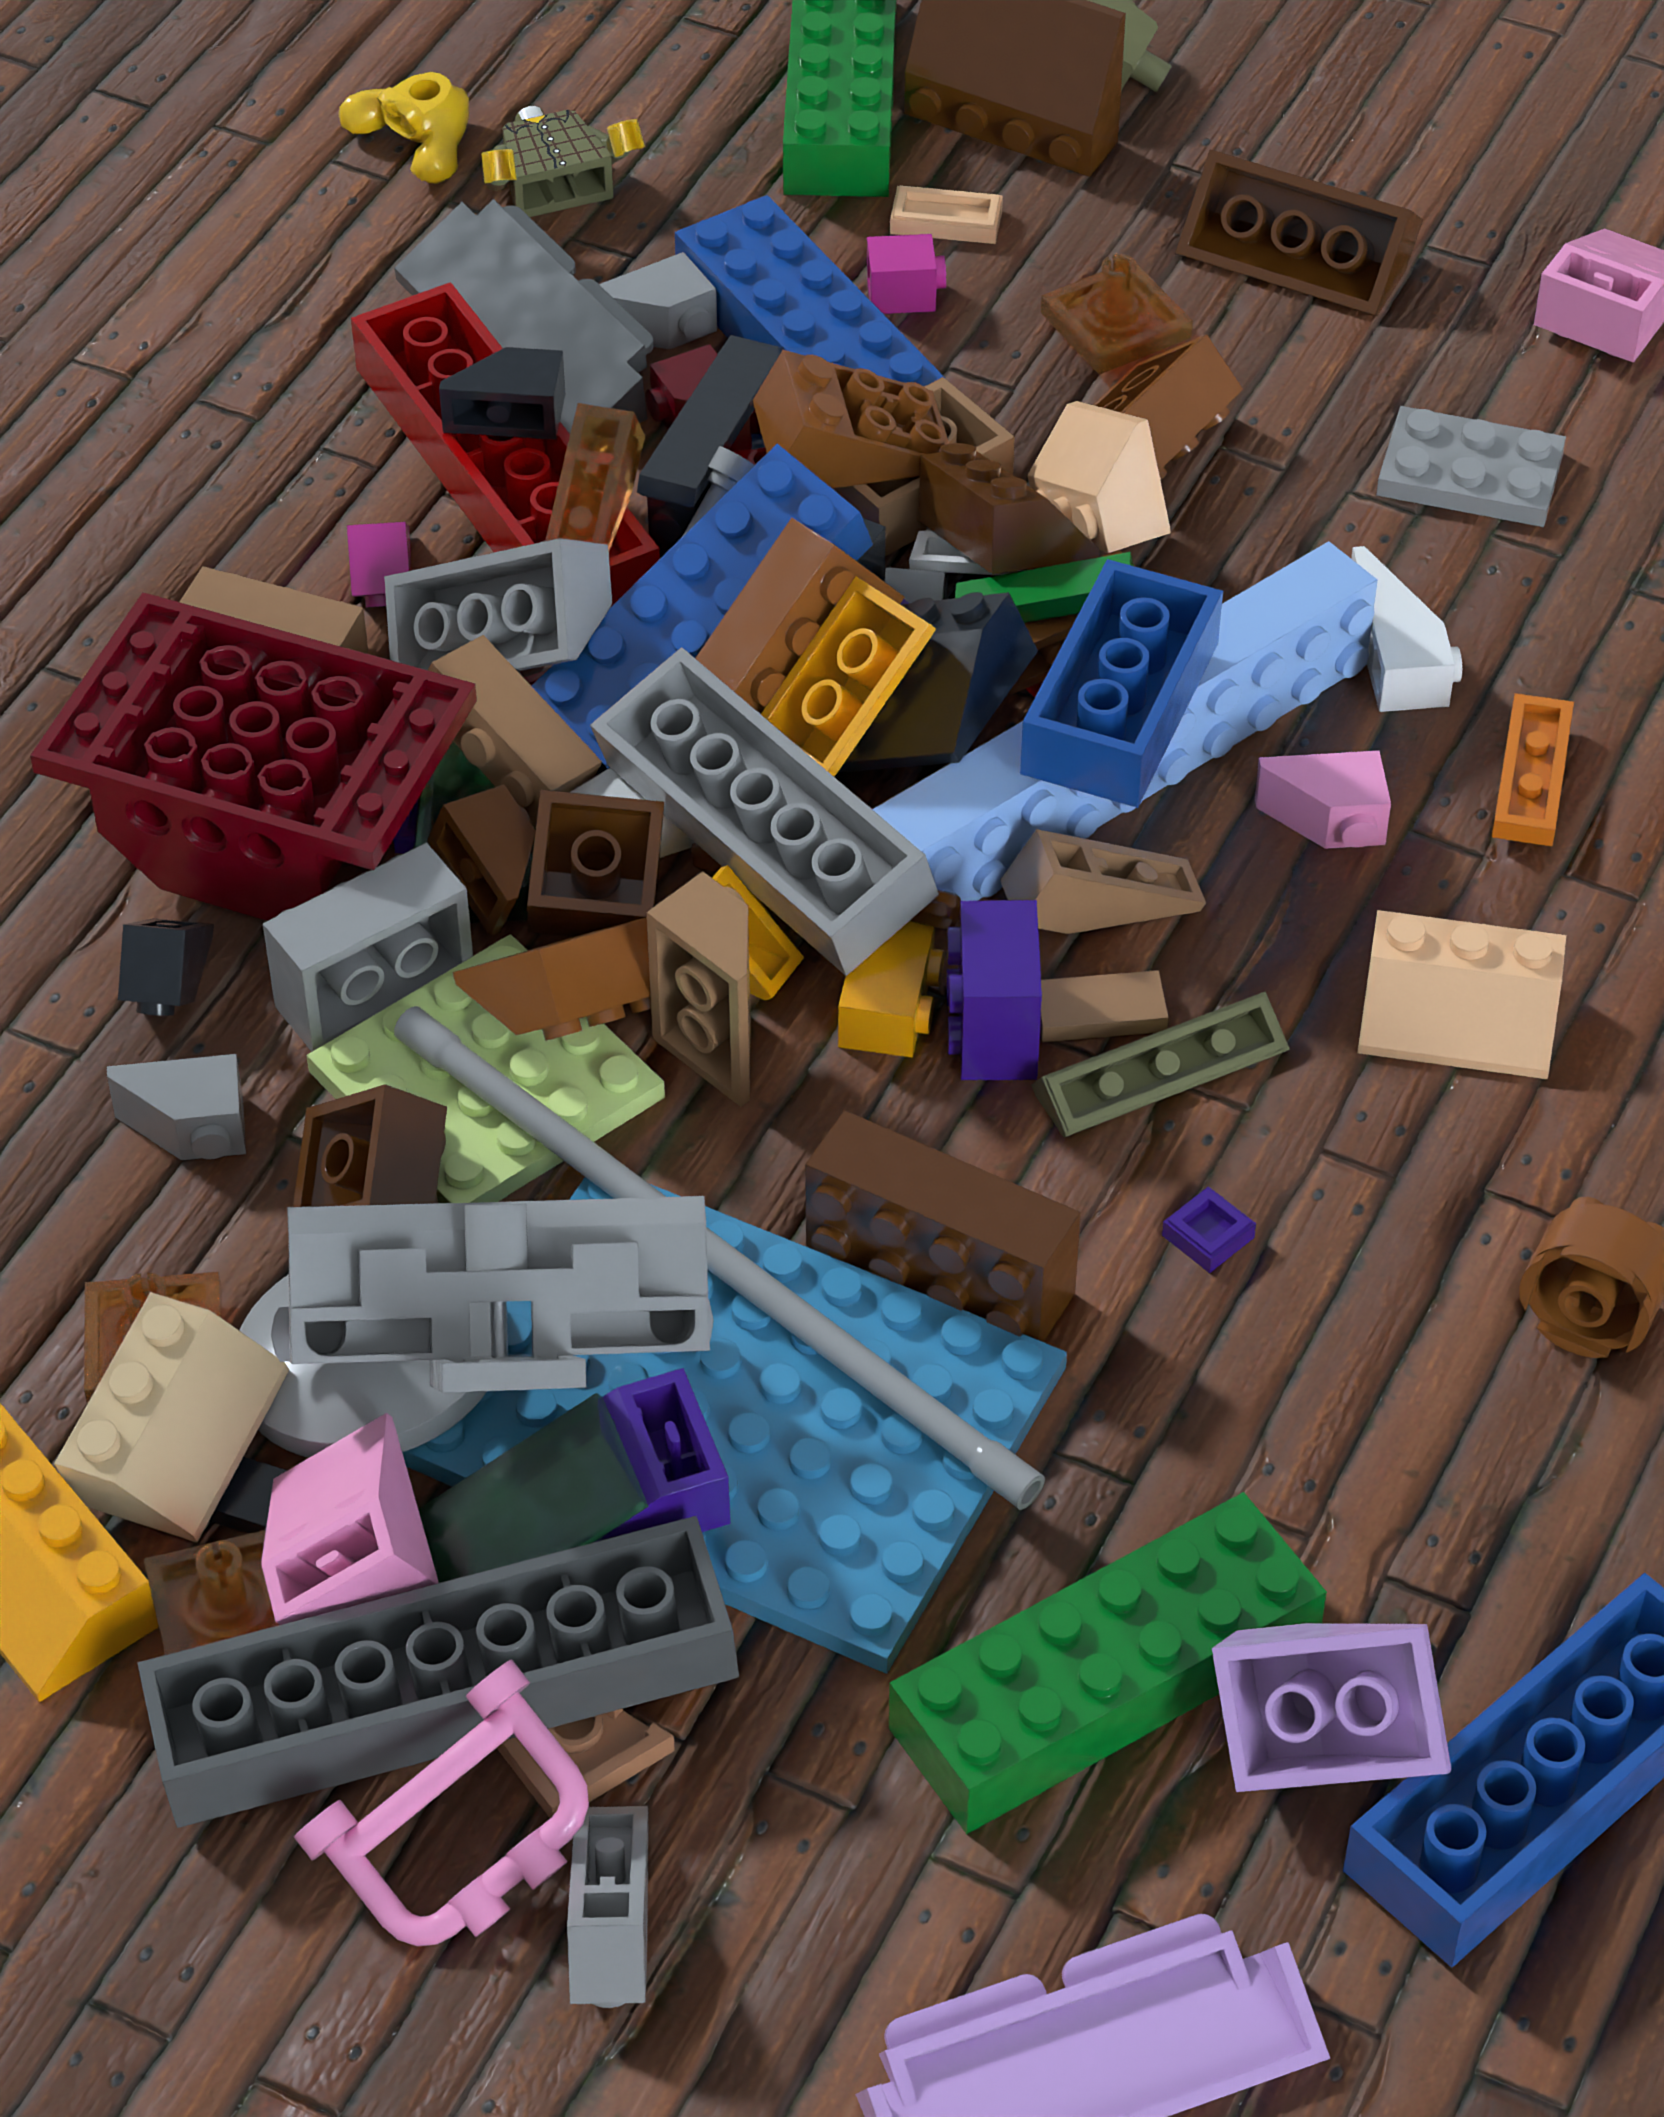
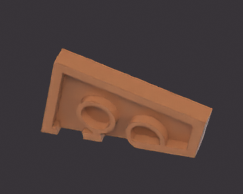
M623 1709L548 1729L578 1766L587 1784L589 1802L675 1751L674 1736L655 1723L648 1727L623 1711ZM517 1737L505 1740L497 1747L498 1751L548 1817L551 1818L556 1813L560 1803L559 1793L555 1785Z

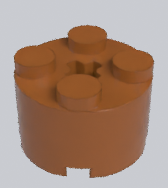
M1579 1197L1575 1199L1569 1208L1560 1212L1552 1220L1520 1281L1519 1296L1524 1310L1530 1305L1533 1312L1540 1319L1536 1328L1545 1338L1560 1348L1590 1358H1606L1611 1350L1627 1347L1626 1353L1637 1348L1645 1339L1664 1300V1228L1653 1222H1645L1626 1210L1604 1205L1592 1197Z

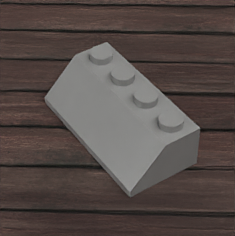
M562 538L384 576L390 660L424 670L429 669L431 662L482 635L491 642L517 671L577 660L612 605L608 545Z

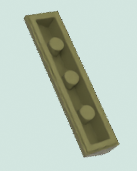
M1265 991L1045 1075L1031 1084L1035 1096L1061 1135L1065 1138L1287 1052L1290 1048Z

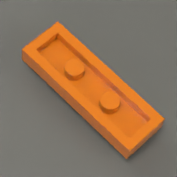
M1518 693L1514 694L1492 831L1493 838L1553 846L1574 702Z

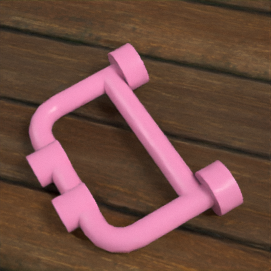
M512 1659L489 1674L465 1696L484 1720L358 1823L344 1803L338 1800L312 1819L294 1836L311 1860L325 1853L381 1926L399 1941L414 1946L437 1945L456 1935L465 1926L477 1937L510 1910L509 1906L501 1898L504 1894L523 1879L534 1890L568 1862L559 1849L573 1838L584 1823L589 1807L587 1784L578 1766L520 1694L530 1682ZM514 1734L555 1785L560 1800L556 1813L542 1826L513 1847L491 1868L463 1888L437 1912L429 1916L412 1914L402 1904L365 1855Z

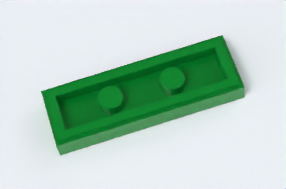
M1131 552L959 582L956 583L955 598H960L973 592H979L983 595L1009 592L1024 623L1078 614L1107 559L1134 566Z

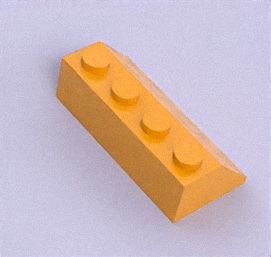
M0 1403V1654L37 1701L41 1702L151 1633L159 1626L148 1579Z

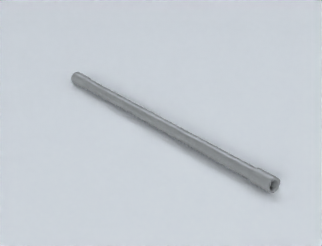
M411 1007L400 1016L394 1028V1035L397 1039L434 1067L445 1070L614 1199L666 1197L462 1044L456 1034L420 1007ZM706 1227L707 1268L710 1272L967 1465L975 1477L1019 1510L1025 1509L1037 1498L1045 1483V1477L1001 1443L988 1439Z

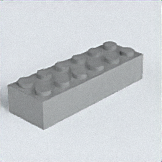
M682 647L590 724L607 765L646 800L665 802L664 816L722 867L728 865L750 892L845 976L850 974L939 895L926 855Z

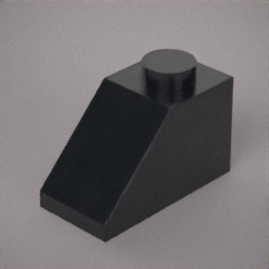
M505 347L442 380L439 387L443 433L556 440L566 395L563 351Z
M157 918L123 924L118 1000L137 1002V1013L172 1016L175 1013V1006L194 1002L212 942L214 924Z

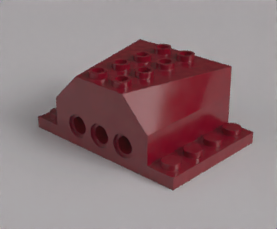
M142 592L37 744L30 758L33 773L90 790L97 832L160 890L269 921L285 910L295 908L324 894L343 862L371 870L376 869L477 702L476 684Z

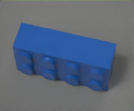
M1107 559L1022 722L1020 774L1138 808L1218 645L1223 591Z

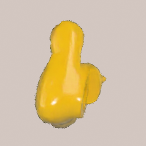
M428 72L413 75L393 88L364 90L352 94L341 104L338 114L341 126L353 134H368L383 128L387 124L402 137L421 143L416 149L410 170L421 181L436 184L450 178L458 168L457 146L465 132L469 119V97L464 89L452 85L450 80L444 75Z

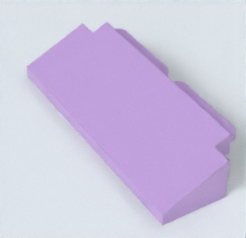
M1197 1914L1071 1958L1066 1962L1062 1970L1064 1989L1047 1994L1043 1983L1037 1977L1025 1974L896 2018L889 2023L885 2030V2043L888 2050L879 2053L890 2082L867 2088L855 2095L865 2117H1168L1328 2060L1330 2056L1289 1943L1286 1942L1242 1959L1233 1931L1221 1933L1220 1927L1214 1918L1206 1914Z

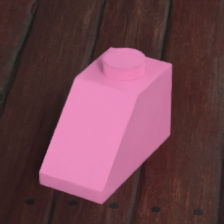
M1380 751L1259 758L1255 791L1257 809L1325 849L1359 848L1386 844L1391 800Z

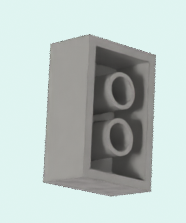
M427 843L403 855H397L376 867L375 870H370L350 881L340 883L332 890L295 908L285 910L277 917L263 923L275 1008L311 1052L473 957L467 888Z

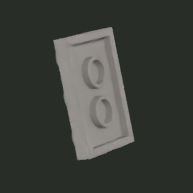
M1400 406L1378 478L1376 496L1544 527L1563 457L1566 436L1491 423L1480 419L1437 413L1427 409Z

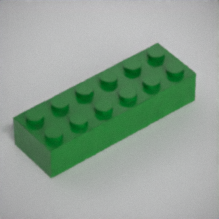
M792 0L783 133V195L889 197L897 0Z
M1242 1492L889 1683V1730L967 1835L1219 1695L1212 1653L1214 1646L1237 1630L1322 1623L1327 1591L1246 1493Z

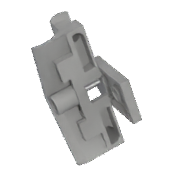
M704 1196L287 1207L289 1307L278 1308L274 1314L271 1330L274 1352L280 1362L321 1364L429 1360L430 1386L444 1393L586 1388V1359L573 1355L710 1351L714 1319L708 1300L707 1232ZM507 1301H531L532 1354L508 1355ZM490 1302L491 1355L471 1356L470 1303Z

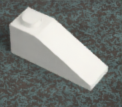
M1365 546L1353 547L1351 559L1378 580L1367 666L1379 712L1449 707L1453 682H1460L1462 678V658L1459 647L1450 646L1444 623Z

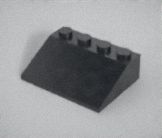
M973 592L954 599L934 601L932 598H922L909 604H900L931 624L936 630L837 773L959 763L1038 652L1009 592L989 595Z

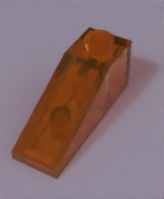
M577 403L545 541L562 538L608 545V552L610 551L633 491L645 435L634 412Z

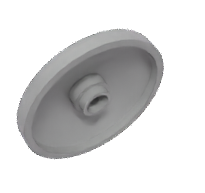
M289 1274L260 1298L245 1318L239 1330L274 1355L275 1352L271 1339L273 1318L279 1307H289ZM490 1302L470 1303L471 1356L491 1355ZM429 1360L291 1364L290 1362H285L289 1372L258 1430L281 1448L310 1458L378 1417L388 1413L393 1418L401 1450L405 1452L449 1430L478 1404L487 1391L440 1392L430 1386Z

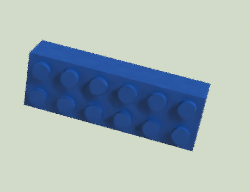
M768 195L675 232V255L684 252L716 288L717 327L727 338L733 335L783 347L784 350L805 356L816 355L830 363L852 369H867L878 376L904 383L915 382L924 387L944 377Z
M778 443L608 610L577 660L553 664L532 685L536 692L602 761L597 771L599 774L610 767L607 765L590 724L681 647L694 658L697 657L791 518L819 534L856 561L873 545L860 511Z
M1643 1573L1447 1743L1451 1771L1448 1774L1407 1777L1351 1825L1343 1871L1451 1968L1664 1778V1588L1646 1573Z

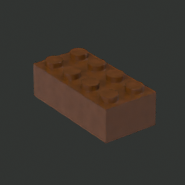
M846 1110L843 1111L805 1164L806 1246L815 1251L925 1294L960 1311L964 1310L986 1319L987 1323L1021 1337L1024 1334L1041 1342L1045 1341L1075 1295L1081 1212Z

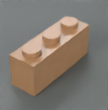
M203 566L180 600V603L362 653H367L368 651L364 608L342 601L312 595L288 587H281Z
M484 635L431 662L428 671L476 684L477 702L453 741L463 751L467 760L477 766L495 787L503 784L507 787L517 804L527 811L533 827L537 824L540 790L571 792L595 777L602 761Z

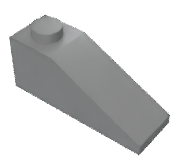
M648 1806L588 1807L582 1827L573 1836L567 1920L570 2004H593L598 2007L613 2008L625 2003H645L647 1974Z

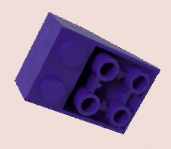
M684 1368L615 1388L489 1468V1476L521 1561L697 1516L702 1532L731 1524L729 1476Z

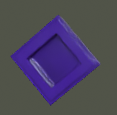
M1208 1186L1163 1221L1162 1236L1208 1273H1211L1255 1238L1256 1223Z

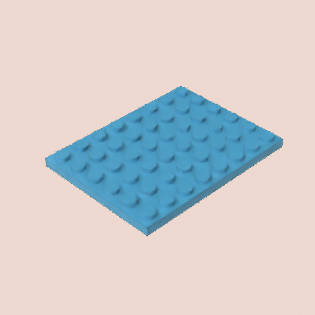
M585 1177L569 1200L614 1198ZM650 1184L666 1197H681ZM705 1206L707 1228L988 1439L1001 1443L1016 1454L1066 1369V1351L1024 1334L1021 1337L987 1323L986 1319L964 1310L955 1309L925 1294ZM709 1270L708 1300L714 1319L710 1351L573 1355L586 1359V1388L487 1391L478 1404L449 1430L418 1447L402 1452L406 1467L480 1499L492 1495L501 1507L489 1476L490 1467L615 1388L684 1368L729 1476L731 1524L702 1532L724 1603L885 1674L888 1673L994 1492L993 1489L975 1477L967 1465ZM507 1301L508 1355L532 1354L531 1301Z

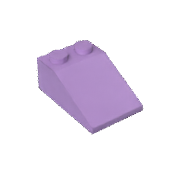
M1305 1623L1237 1630L1212 1648L1236 1792L1448 1774L1451 1771L1427 1624Z

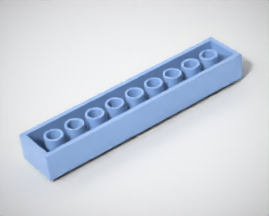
M1328 541L1224 602L1221 609L1218 645L1142 801L1167 785L1177 784L1190 771L1210 759L1223 756L1233 745L1256 731L1266 730L1278 718L1299 705L1312 702L1322 691L1342 679L1351 678L1358 674L1367 665L1369 657V643L1378 580ZM1022 722L964 755L959 763H950L872 810L926 855L938 890L957 894L961 901H978L983 897L994 895L1002 888L1000 879L1036 829L1086 839L1101 825L1123 812L1127 813L1134 810L1136 807L1021 775Z

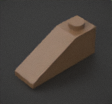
M1039 829L1035 830L1000 879L1008 900H1037L1038 929L1065 934L1200 912L1206 904L1188 859Z

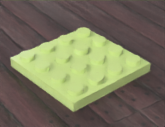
M511 934L306 1055L309 1072L335 1099L386 1084L447 1106L444 1130L446 1145L441 1156L436 1193L438 1204L499 1202L564 1160L445 1070L434 1067L397 1039L394 1035L395 1025L400 1016L411 1007H420L456 1034L462 1044L593 1142L665 1098L664 1081L604 1023L589 1027L586 1017L579 1018L582 1031L545 1041L542 1029L515 1035L456 985L452 972L527 951Z

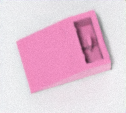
M1604 228L1565 243L1541 274L1534 325L1554 332L1559 336L1575 340L1604 351L1609 355L1634 363L1664 322V250Z
M388 1413L378 1417L273 1479L261 1565L276 1623L282 1625L439 1583L394 1421Z

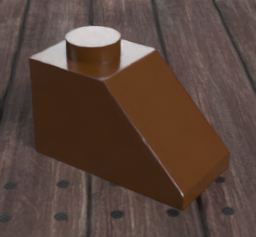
M504 784L444 804L427 839L433 851L467 888L468 904L490 936L501 932L519 896L536 833L527 811L517 804Z

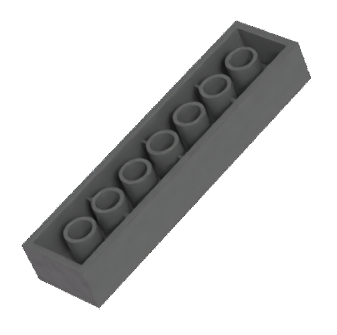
M697 1516L138 1662L162 1783L177 1828L437 1759L484 1720L465 1696L484 1678L511 1659L530 1682L520 1694L548 1729L739 1678L732 1625ZM513 1734L508 1739L515 1738L516 1736Z

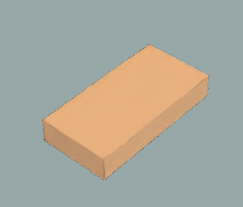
M897 186L890 217V234H932V238L996 244L1002 214L1003 196Z

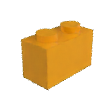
M912 921L907 922L845 977L838 1006L839 1048L913 1058L918 1033L929 1034L931 1029L934 997L927 996L928 987H939L943 973L945 951L934 949V927Z

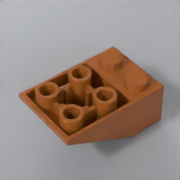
M782 350L753 399L766 452L768 453L778 443L832 489L919 477L920 455L941 452L942 446L949 444L933 390H929L915 382L904 383L878 376L867 369H852L830 363L816 355L805 356Z

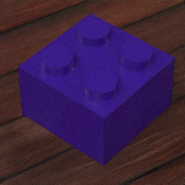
M1037 900L960 901V927L947 928L948 965H958V969H946V1005L949 1006V1013H959L958 1017H948V1055H960L961 1080H1037L1042 1002Z

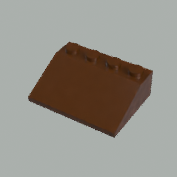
M921 0L905 69L904 114L1090 177L1118 143L1126 13L1088 0Z

